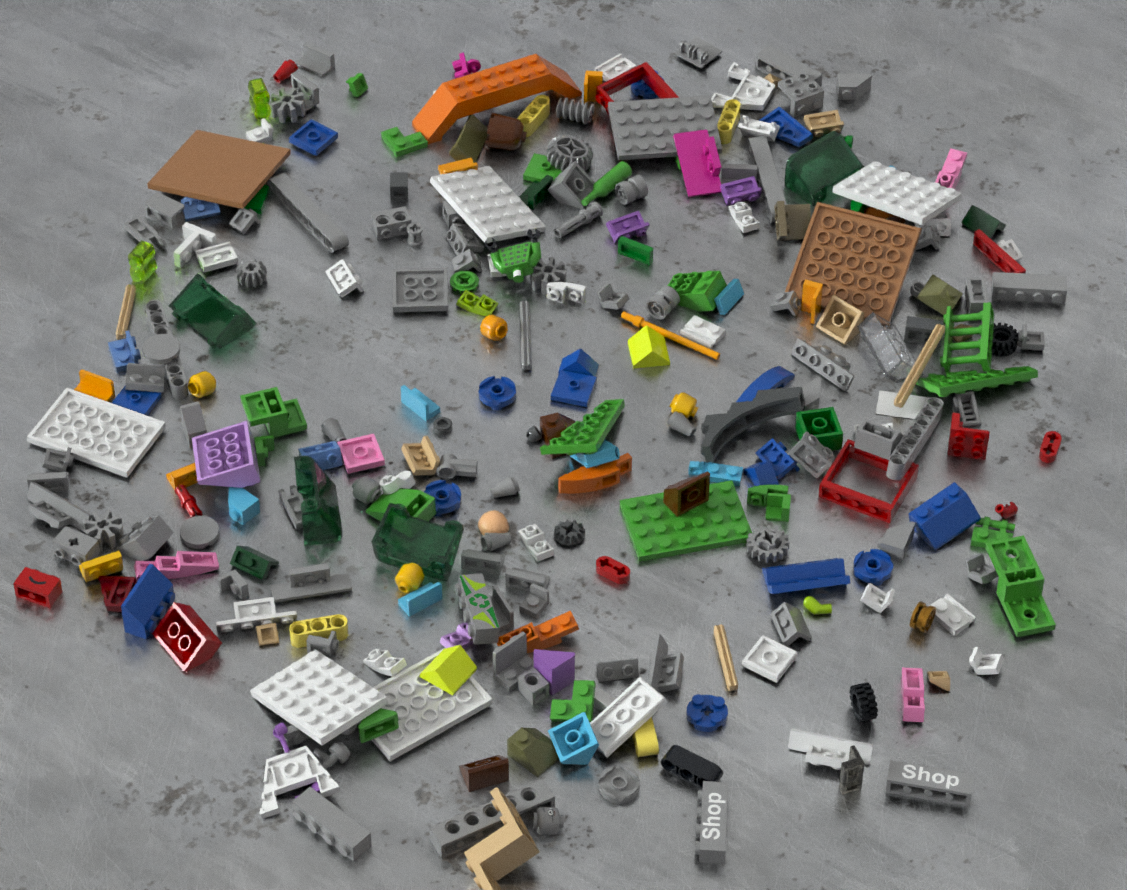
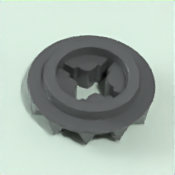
M567 519L566 522L560 521L559 525L555 526L554 537L561 544L575 545L584 539L585 529L582 523H577L576 520L569 522ZM573 529V532L571 531L570 533H568V535H566V531Z

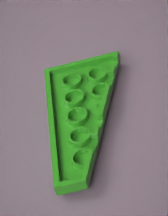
M1029 366L1005 368L1004 372L991 369V371H986V373H977V370L947 372L946 376L933 373L928 374V378L919 377L916 385L927 389L929 392L938 394L939 397H947L951 393L964 394L967 390L980 391L983 387L996 388L1000 384L1013 385L1016 381L1029 382L1033 378H1038V370Z
M624 399L605 400L594 408V413L584 415L583 421H576L562 431L561 437L552 438L550 445L541 446V455L594 454L597 452L624 409Z

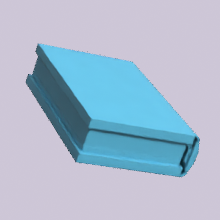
M604 439L600 448L594 454L577 453L570 455V457L586 468L617 460L620 453L618 447Z

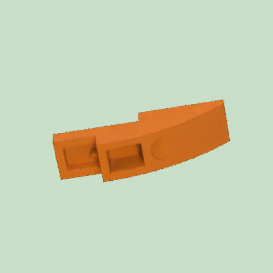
M629 453L619 456V459L601 464L598 467L586 468L582 466L568 474H564L558 478V491L563 494L586 493L620 483L621 475L632 471V457Z
M570 610L537 626H533L531 622L499 637L497 645L502 646L513 636L524 631L527 634V653H532L534 649L543 650L562 643L561 637L579 630V627Z

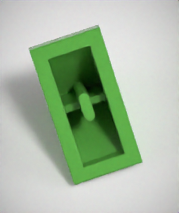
M380 708L361 720L358 726L361 744L398 729L397 712Z

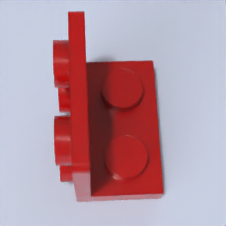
M953 413L947 455L985 460L990 431L963 428V422L960 421V413Z

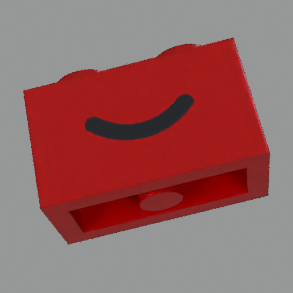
M28 567L23 569L13 583L16 597L50 609L62 593L60 578Z

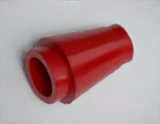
M291 59L285 60L273 75L274 80L281 83L288 79L292 73L298 70V66Z

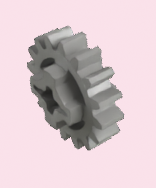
M761 525L760 530L754 528L753 533L748 534L747 551L748 553L752 552V558L757 556L758 561L765 559V562L768 563L770 559L773 562H776V558L782 560L783 554H788L789 536L784 535V530L778 531L777 526L771 529L770 525L767 528Z

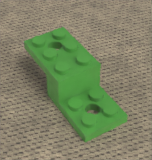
M1024 535L987 542L985 548L999 576L996 593L1016 637L1055 630L1056 624L1042 596L1045 579ZM1012 554L1015 558H1010L1007 555ZM1026 614H1030L1031 616H1034V617H1033V618H1028V617H1026L1025 615H1026Z

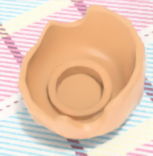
M496 510L484 513L478 522V528L482 535H485V533H507L510 527L505 515Z

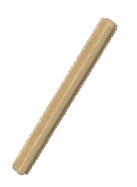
M937 324L894 400L896 407L902 408L905 405L945 332L944 325Z

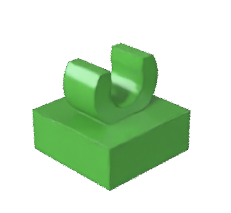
M358 73L346 81L349 84V91L352 92L353 97H359L368 89L364 74Z

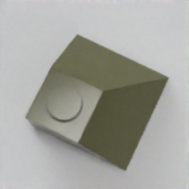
M932 274L917 296V299L944 315L947 313V306H951L953 310L964 293Z
M521 727L507 739V755L537 778L559 760L552 740L536 728Z

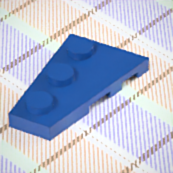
M781 107L776 108L759 120L767 123H777L780 128L776 138L797 147H801L813 139V134Z

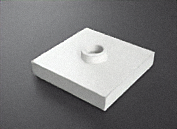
M762 635L742 660V666L777 683L797 658L798 652Z

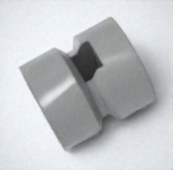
M636 175L629 178L627 182L617 183L615 185V192L619 201L626 205L635 201V199L638 200L647 196L648 187L644 178L641 175Z
M670 286L661 287L647 301V311L656 319H664L679 304V294Z

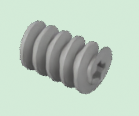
M560 97L556 108L557 118L563 117L565 120H576L578 123L583 122V124L591 122L594 115V104H591L590 108H588V102H585L584 106H582L579 100L577 105H575V99H572L569 103L567 97L564 102H562Z

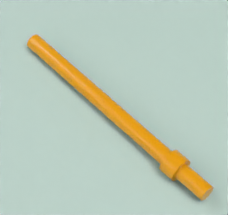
M625 311L621 314V318L632 322L638 328L647 325L670 340L718 360L720 358V353L645 321L639 315L634 316Z

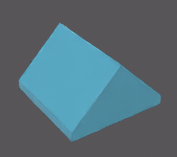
M585 712L548 730L562 764L588 765L599 746Z

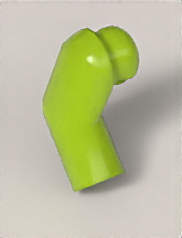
M805 597L803 604L813 615L832 614L831 604H820L814 597Z

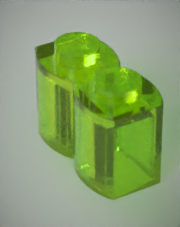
M262 78L250 80L248 83L249 103L257 120L267 118L271 114V108L269 105L270 95Z
M142 240L129 253L128 261L131 266L130 275L132 280L144 284L156 271L157 263L154 259L155 249L153 245Z

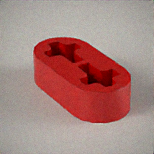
M1048 431L1044 435L1039 452L1041 461L1052 463L1056 460L1062 438L1058 432Z
M602 556L596 560V572L599 575L617 584H625L630 580V569L628 566L608 556Z

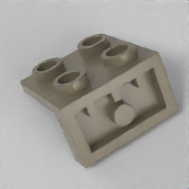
M777 201L774 206L777 241L804 240L811 220L810 204L785 205L784 201Z

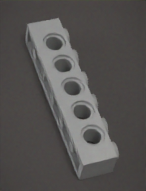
M543 779L531 782L527 786L513 790L505 795L515 805L524 823L533 819V813L537 812L538 808L555 807V796ZM491 801L481 806H476L465 813L457 814L451 819L442 823H436L430 827V841L441 859L479 843L503 827L504 824L500 819L502 814L495 809Z

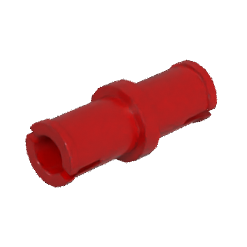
M180 485L182 492L177 486L174 492L180 499L182 508L187 510L190 517H194L195 513L197 516H202L203 513L197 506L195 497L190 495L186 486Z

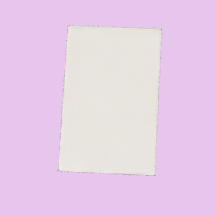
M879 391L875 414L915 419L930 397L910 395L905 405L899 408L894 405V400L898 393Z

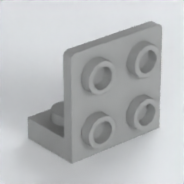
M524 631L513 636L502 646H498L493 652V678L509 692L518 687V677L521 674L534 668V660L527 655V634Z

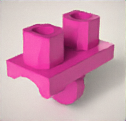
M464 52L459 54V60L452 62L455 78L476 73L481 69L479 60L470 59L466 61Z

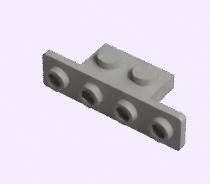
M798 338L791 354L842 390L848 391L855 376L849 372L851 364L846 361V358L836 355L826 345L813 347L803 339Z
M30 483L27 499L34 503L29 507L31 514L49 523L53 528L59 529L71 524L84 532L83 522L85 519L91 520L90 513L38 483Z
M328 563L289 569L290 582L270 586L274 602L352 590L350 575L347 573L330 576Z
M656 634L655 643H653V656L650 660L651 668L650 674H648V684L661 694V692L680 688L684 656L681 652L667 655L668 644L661 634Z

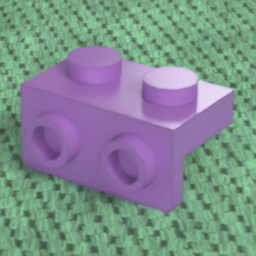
M754 176L720 185L726 206L748 200L750 202L760 198L762 192Z
M636 211L608 221L606 226L614 243H617L621 236L629 239L636 235L637 237L643 236L647 233L650 224L649 222L645 223L640 212Z

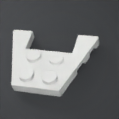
M733 62L728 70V77L742 81L732 97L714 93L711 100L713 108H724L726 101L735 99L741 103L740 109L763 111L775 91V84L759 75L756 77L750 74V70L746 68L743 70L739 68V64Z
M303 746L288 753L266 759L263 781L265 785L261 797L262 808H260V815L262 819L281 813L276 798L277 795L314 782H318L323 797L341 792L337 782L332 779L331 775L323 768L309 748Z

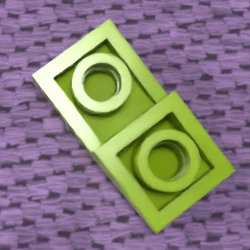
M465 290L458 299L456 306L478 315L488 316L492 315L499 303L484 294L480 298Z

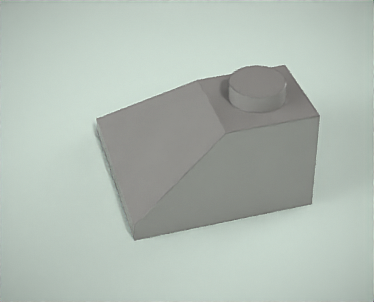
M574 161L553 180L548 191L559 203L583 209L585 206L582 205L581 201L592 192L595 182Z

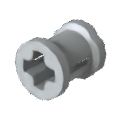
M419 223L409 224L407 226V232L409 233L407 242L413 247L423 244V237L421 236L423 226Z

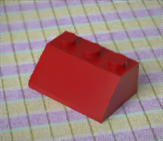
M176 602L172 604L152 633L184 672H188L212 659L222 644L190 605Z

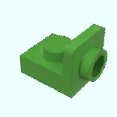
M273 435L254 437L258 467L265 466V458H268V452L275 450Z

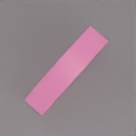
M177 551L176 556H156L155 561H135L134 564L137 581L149 564L154 565L167 579L189 577L219 569L216 552Z

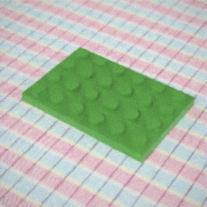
M732 480L709 484V500L678 517L663 503L664 492L620 500V508L639 562L747 543L748 534L752 533Z

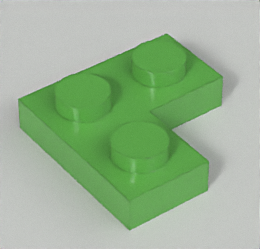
M398 127L381 132L382 139L396 157L428 147V141L421 132L405 137Z
M574 680L572 700L552 699L550 720L552 722H565L585 712L589 722H591L593 718L595 681Z

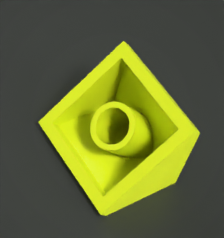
M646 325L628 339L633 369L670 365L664 336Z
M457 645L443 649L420 673V677L453 696L474 674L477 666L462 646Z

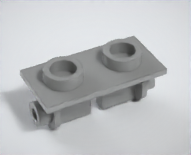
M638 658L608 662L601 661L597 663L598 681L639 677Z

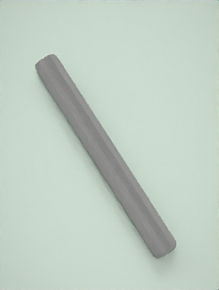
M521 301L522 369L525 371L532 368L530 303L528 301Z

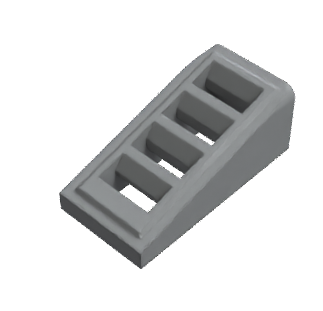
M968 391L964 394L955 393L953 401L957 413H960V421L963 422V427L981 426L982 423L974 391ZM966 419H975V421H966Z

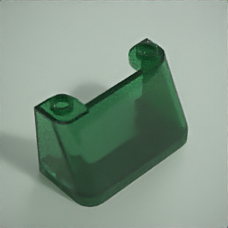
M832 131L788 158L785 168L784 185L809 204L815 206L817 202H823L826 199L828 187L864 168V165L843 137L836 131Z
M198 273L169 305L173 310L172 315L179 321L183 319L207 338V343L213 349H216V347L221 349L253 329L257 324L244 309L232 303L212 285L207 283Z
M309 456L294 457L296 488L299 493L305 494L308 498L301 503L304 546L339 541L342 538V524L335 483L313 458Z
M389 503L371 543L378 561L397 568H401L404 564L415 563L422 568L424 576L447 581L454 565L464 528L463 524L456 520L447 521L442 526L409 515L404 505Z

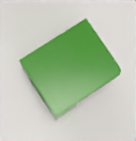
M767 494L766 520L789 522L791 494Z

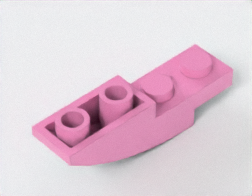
M950 148L935 183L955 189L962 175L967 152Z

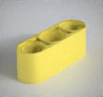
M546 95L535 97L517 118L524 125V132H527L526 138L530 137L550 115V98Z
M731 99L726 101L717 123L721 144H728L732 141L740 120L741 103L738 100Z
M336 614L293 622L289 627L290 642L296 648L307 647L306 640L309 635L328 639L331 631H336L337 639L343 641L348 637V620L344 615Z
M651 717L632 734L637 757L659 754L658 740Z

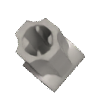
M444 454L440 459L438 474L443 479H452L455 475L477 477L478 460L457 459L453 454Z

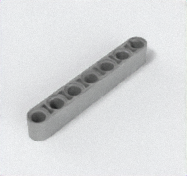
M766 136L748 138V151L752 164L757 165V181L762 190L761 194L770 223H775L774 206L776 202L784 201L785 205L787 203Z
M285 173L274 176L267 181L270 191L331 253L349 245L347 235Z
M158 300L147 302V321L152 336L156 334L172 335L162 303ZM178 356L172 359V362L162 364V366L165 367V377L172 397L176 400H183L188 396V385L180 357Z
M936 397L927 399L889 458L886 472L889 479L901 480L909 470L941 419L944 405L941 399Z

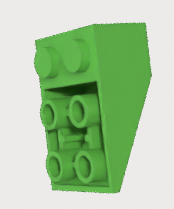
M720 271L677 273L672 277L667 286L672 287L679 294L680 302L678 305L700 312L713 311L715 309L716 303L714 299L727 284Z
M400 488L392 494L383 493L365 512L413 538L436 515V503L434 497L421 490Z

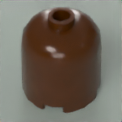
M491 113L485 147L508 151L517 150L521 142L526 140L527 132H524L523 123L517 118Z

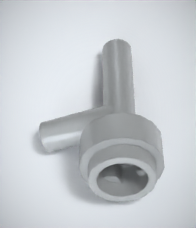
M342 742L334 743L329 748L330 756L320 748L314 751V755L323 761L321 765L325 770L336 761L343 764L351 755L349 749Z

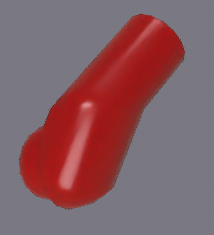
M1010 502V505L1006 504L1005 506L998 504L995 507V511L1003 519H1008L1017 514L1018 507L1014 502Z

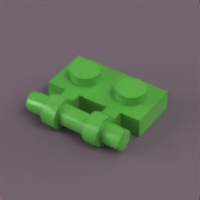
M985 516L975 523L983 527L974 526L970 546L985 548L987 542L1013 538V534L1007 533L1006 530L1014 532L1015 524L1008 523L1007 520H992L991 517ZM989 527L1000 529V531L989 529Z

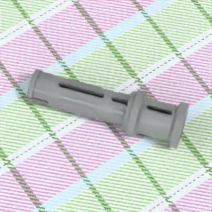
M593 202L590 207L581 209L577 216L554 229L555 236L561 239L582 224H589L595 217L602 216L603 210L597 202Z

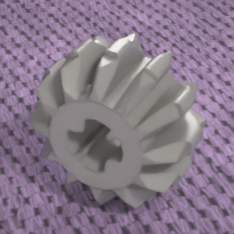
M248 259L247 262L241 261V265L237 266L236 278L241 286H246L247 289L249 287L256 288L257 285L262 286V283L266 282L267 269L262 261L257 262L256 259L253 261Z

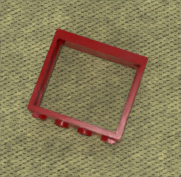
M647 62L597 86L595 95L596 101L605 108L608 114V102H614L609 95L641 79L645 81L660 99L679 97Z
M847 439L820 483L819 498L891 523L917 479L919 465L912 463L904 476L906 480L891 504L834 483L849 458L887 471L889 460L854 447L855 441Z

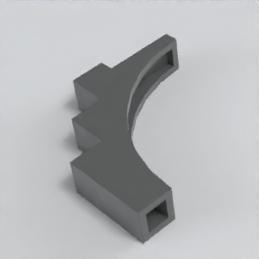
M802 387L758 390L753 401L733 402L727 413L706 415L704 423L701 424L702 433L705 434L704 442L701 444V454L704 455L706 463L714 462L721 449L746 429L773 418L803 411L806 402Z

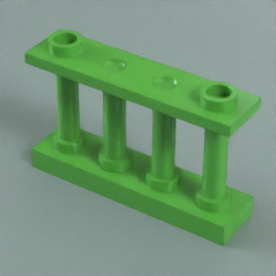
M991 302L983 303V310L980 313L953 315L951 306H947V313L944 314L945 337L943 356L940 357L941 367H944L947 373L950 372L951 365L978 362V364H981L983 371H991L994 311ZM981 320L982 325H979V327L954 329V322ZM980 334L981 339H978V341L953 343V336ZM975 348L980 350V353H977V355L951 357L954 350Z

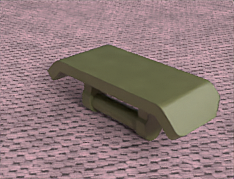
M474 114L468 116L464 127L460 130V135L455 145L449 151V155L455 161L472 158L475 163L486 141L488 128Z

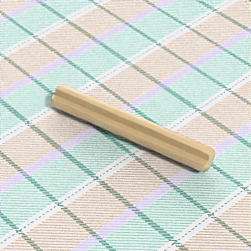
M128 284L125 288L116 329V339L118 340L126 338L125 331L128 330L136 293L135 285Z
M722 624L715 625L713 632L727 689L729 691H736L738 689V681L725 628Z

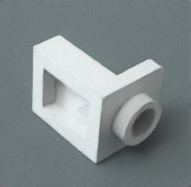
M263 118L261 119L262 127L247 131L246 138L249 141L259 143L272 141V133H274L271 123H268Z
M1012 239L1006 242L1001 240L997 243L1015 261L1023 257Z

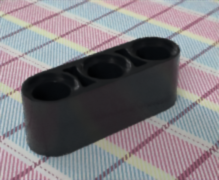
M678 745L671 746L660 761L666 771L700 788L703 787V781L718 782L723 776V770L718 765Z

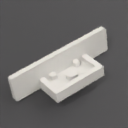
M274 597L234 602L236 619L216 622V628L221 630V632H230L233 628L237 627L250 629L253 628V625H265L280 621L282 624H288L297 619V611L276 613Z
M791 729L788 748L807 752L805 761L813 765L831 766L833 769L841 770L847 769L849 761L867 765L871 762L872 744L798 729Z

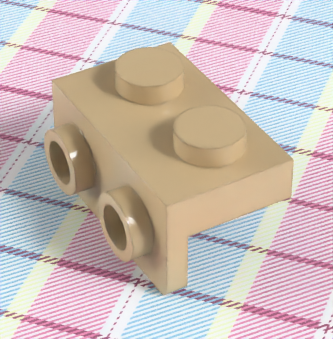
M838 110L804 115L806 129L814 137H821L828 133L832 135L838 134L844 127V122L840 120Z
M423 436L421 443H403L401 450L413 475H435L437 467L440 465V458L437 456L429 437Z

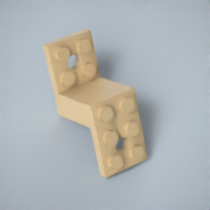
M496 787L490 791L494 798L491 802L495 809L501 812L502 816H500V819L504 826L464 852L468 859L465 863L469 870L475 873L476 877L474 880L480 889L483 888V890H502L497 882L499 879L540 853L515 805Z

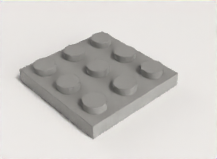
M447 268L393 269V312L448 311Z

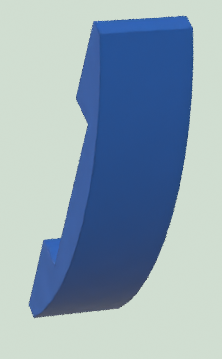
M781 366L771 368L753 381L736 402L753 401L758 390L776 389L779 385L784 387L795 377V374Z

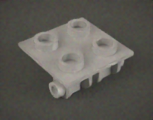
M695 37L689 43L685 40L680 41L678 44L680 50L675 55L699 68H703L722 53V50Z

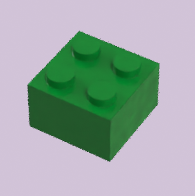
M834 407L796 412L795 429L799 440L802 439L805 432H808L810 435H814L824 447H828L831 451L842 449L843 431Z

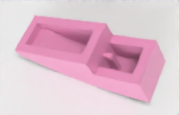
M902 667L903 721L924 722L923 669Z

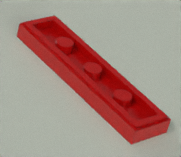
M980 229L974 232L973 245L1003 272L1026 273V270L984 232Z

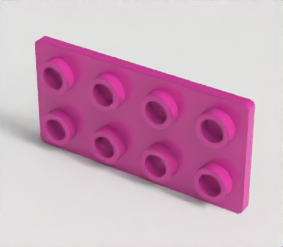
M706 129L674 134L673 138L688 197L722 193L719 178L722 167L714 136L709 137L708 130Z

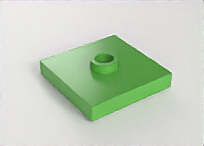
M534 153L523 174V180L531 182L536 180L540 182L546 175L552 176L554 180L563 171L555 169V166L550 165L545 155Z

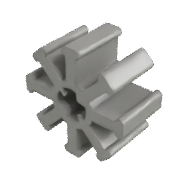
M292 87L289 94H286L285 89L281 88L279 89L280 96L274 93L271 95L273 118L279 116L280 123H285L287 117H290L292 123L297 122V115L305 116L306 105L303 92L297 94V89Z
M549 257V263L545 264L541 258L534 267V272L530 275L532 289L536 291V289L542 287V295H547L548 283L566 282L567 270H565L563 261L555 265V258Z
M105 509L103 518L99 517L97 511L92 512V521L85 519L83 522L85 534L99 541L100 552H103L104 543H108L111 550L116 549V540L119 541L124 536L121 516L117 514V516L112 518V511Z

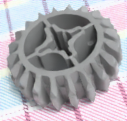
M563 135L562 137L552 138L547 145L546 157L550 165L555 166V169L564 171L572 162L576 161L586 171L592 163L593 152L589 143H584L583 139L579 140L578 137L574 138L571 135L569 137Z

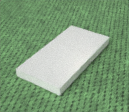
M639 677L590 722L599 743L597 750L608 758L667 703L665 697Z

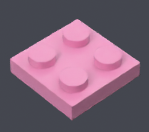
M374 433L337 442L348 474L385 465L384 457Z

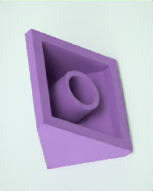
M534 649V668L548 681L549 694L551 696L574 683L575 653Z

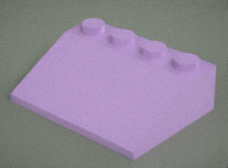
M247 421L192 438L199 485L243 488L261 482L254 438Z

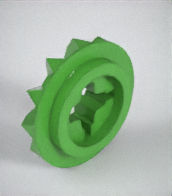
M459 271L451 276L450 287H453L454 291L459 290L460 294L465 290L475 291V288L479 287V278L473 272Z

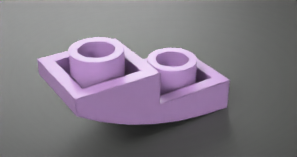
M461 623L455 632L442 636L440 643L446 648L461 645L465 649L472 645L473 639L468 635V623Z

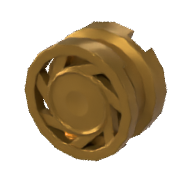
M920 601L911 616L910 627L913 629L918 628L921 632L926 633L933 623L936 607L931 605L928 607L926 603Z

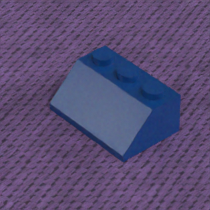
M955 482L908 513L909 521L916 522L915 532L934 551L981 520L968 494Z
M152 564L148 565L121 605L125 632L147 639L150 633L154 632L158 621L164 617L166 609L175 600L173 584Z

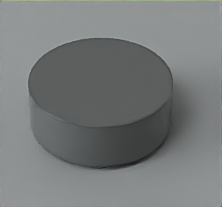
M446 417L437 418L433 423L434 432L438 435H448L453 429L452 421Z

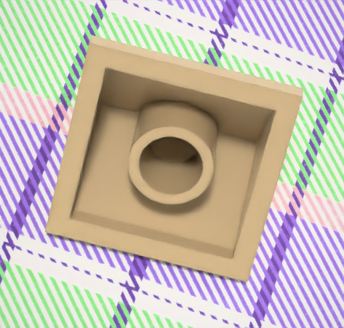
M833 295L816 328L846 345L862 331L864 312Z

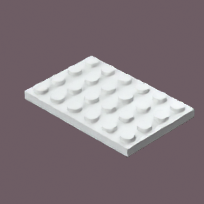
M880 162L870 163L833 186V193L920 225L928 222L962 199V193L955 191L953 188H947L939 183L927 181L925 178L896 170V168L882 165Z
M490 166L481 167L478 170L469 169L468 171H456L431 176L430 183L484 243L485 241L487 243L493 242L492 238L495 241L527 236L528 229L532 230V234H536L535 228L540 233L545 232L546 226Z
M66 388L29 433L27 441L46 449L50 448L66 452L67 448L70 447L72 448L70 455L74 456L73 459L127 478L166 428V424L164 421Z
M443 649L373 687L387 696L388 704L381 708L396 711L398 714V729L372 739V742L389 761L396 759L493 704L491 696L472 676L453 696L420 677V673Z
M316 649L250 690L253 698L320 745L329 742L388 704L387 696Z

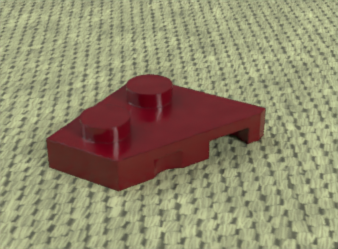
M99 576L107 611L122 612L121 605L137 583L136 577Z

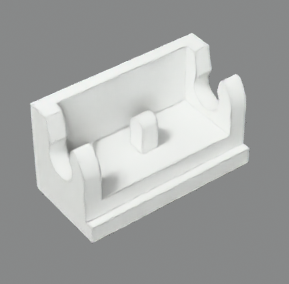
M743 115L744 123H739L738 125L743 135L750 137L766 136L767 141H775L780 128L777 123L754 120Z

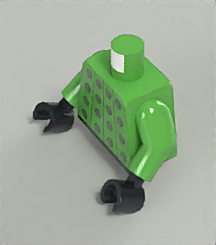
M536 228L534 236H532V230L528 229L527 235L532 238V241L529 240L500 247L498 251H496L497 243L493 238L494 243L492 246H488L487 241H485V246L491 251L490 256L494 267L501 274H506L508 279H513L516 283L522 282L524 276L531 275L534 272V267L541 259L540 242H538L541 233Z

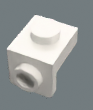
M869 583L860 601L881 613L893 605L895 590L891 589L888 593H885Z
M975 647L970 655L969 662L976 675L999 674L1004 658L1002 654H983L980 647Z

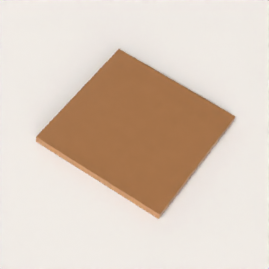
M196 130L147 183L148 189L243 209L291 155V151L288 148Z
M817 202L785 292L795 291L802 303L805 279L823 284L821 309L825 310L832 296L835 295L864 312L863 320L889 327L922 230L907 224Z

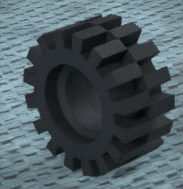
M994 323L992 355L998 353L997 356L1001 357V354L1007 356V353L1011 355L1015 352L1018 333L1016 329H1013L1012 325L1007 327V323H1004V325L998 323L996 326ZM997 338L1005 339V341L997 340Z
M866 682L852 685L849 693L851 694L853 713L855 712L857 721L863 722L876 719L878 709L876 707L877 702L875 701L876 696L873 694L874 690L871 684Z

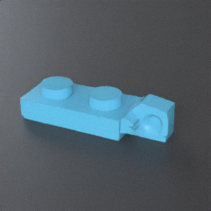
M690 461L689 475H699L708 471L710 473V482L719 483L732 480L734 486H740L743 467L711 462L706 463L704 461Z

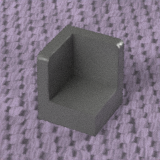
M407 172L390 173L391 200H408Z

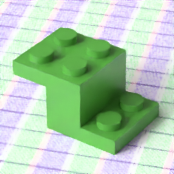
M277 387L240 395L250 427L265 424L269 435L274 437L307 430V423L297 398L283 401Z

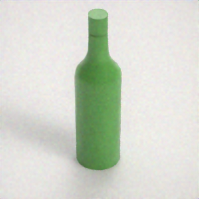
M619 162L594 183L592 192L581 201L582 205L587 206L598 197L603 198L615 189L617 183L625 181L632 175L631 167L626 162Z

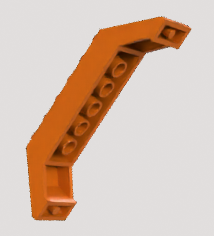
M533 54L442 83L413 119L412 125L417 132L422 133L429 145L441 141L442 136L457 119L548 90L556 91L562 94L564 98L567 97L568 100L582 96V92L567 72L538 54Z

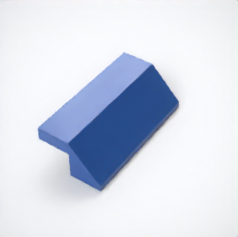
M843 558L762 568L768 592L771 594L851 584L850 576L845 574Z

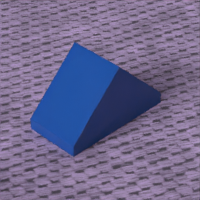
M580 348L562 359L558 374L560 370L596 377L599 364Z
M771 461L758 462L743 469V473L754 486L779 485Z

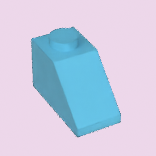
M229 487V515L234 521L245 525L260 513L259 499L244 488Z

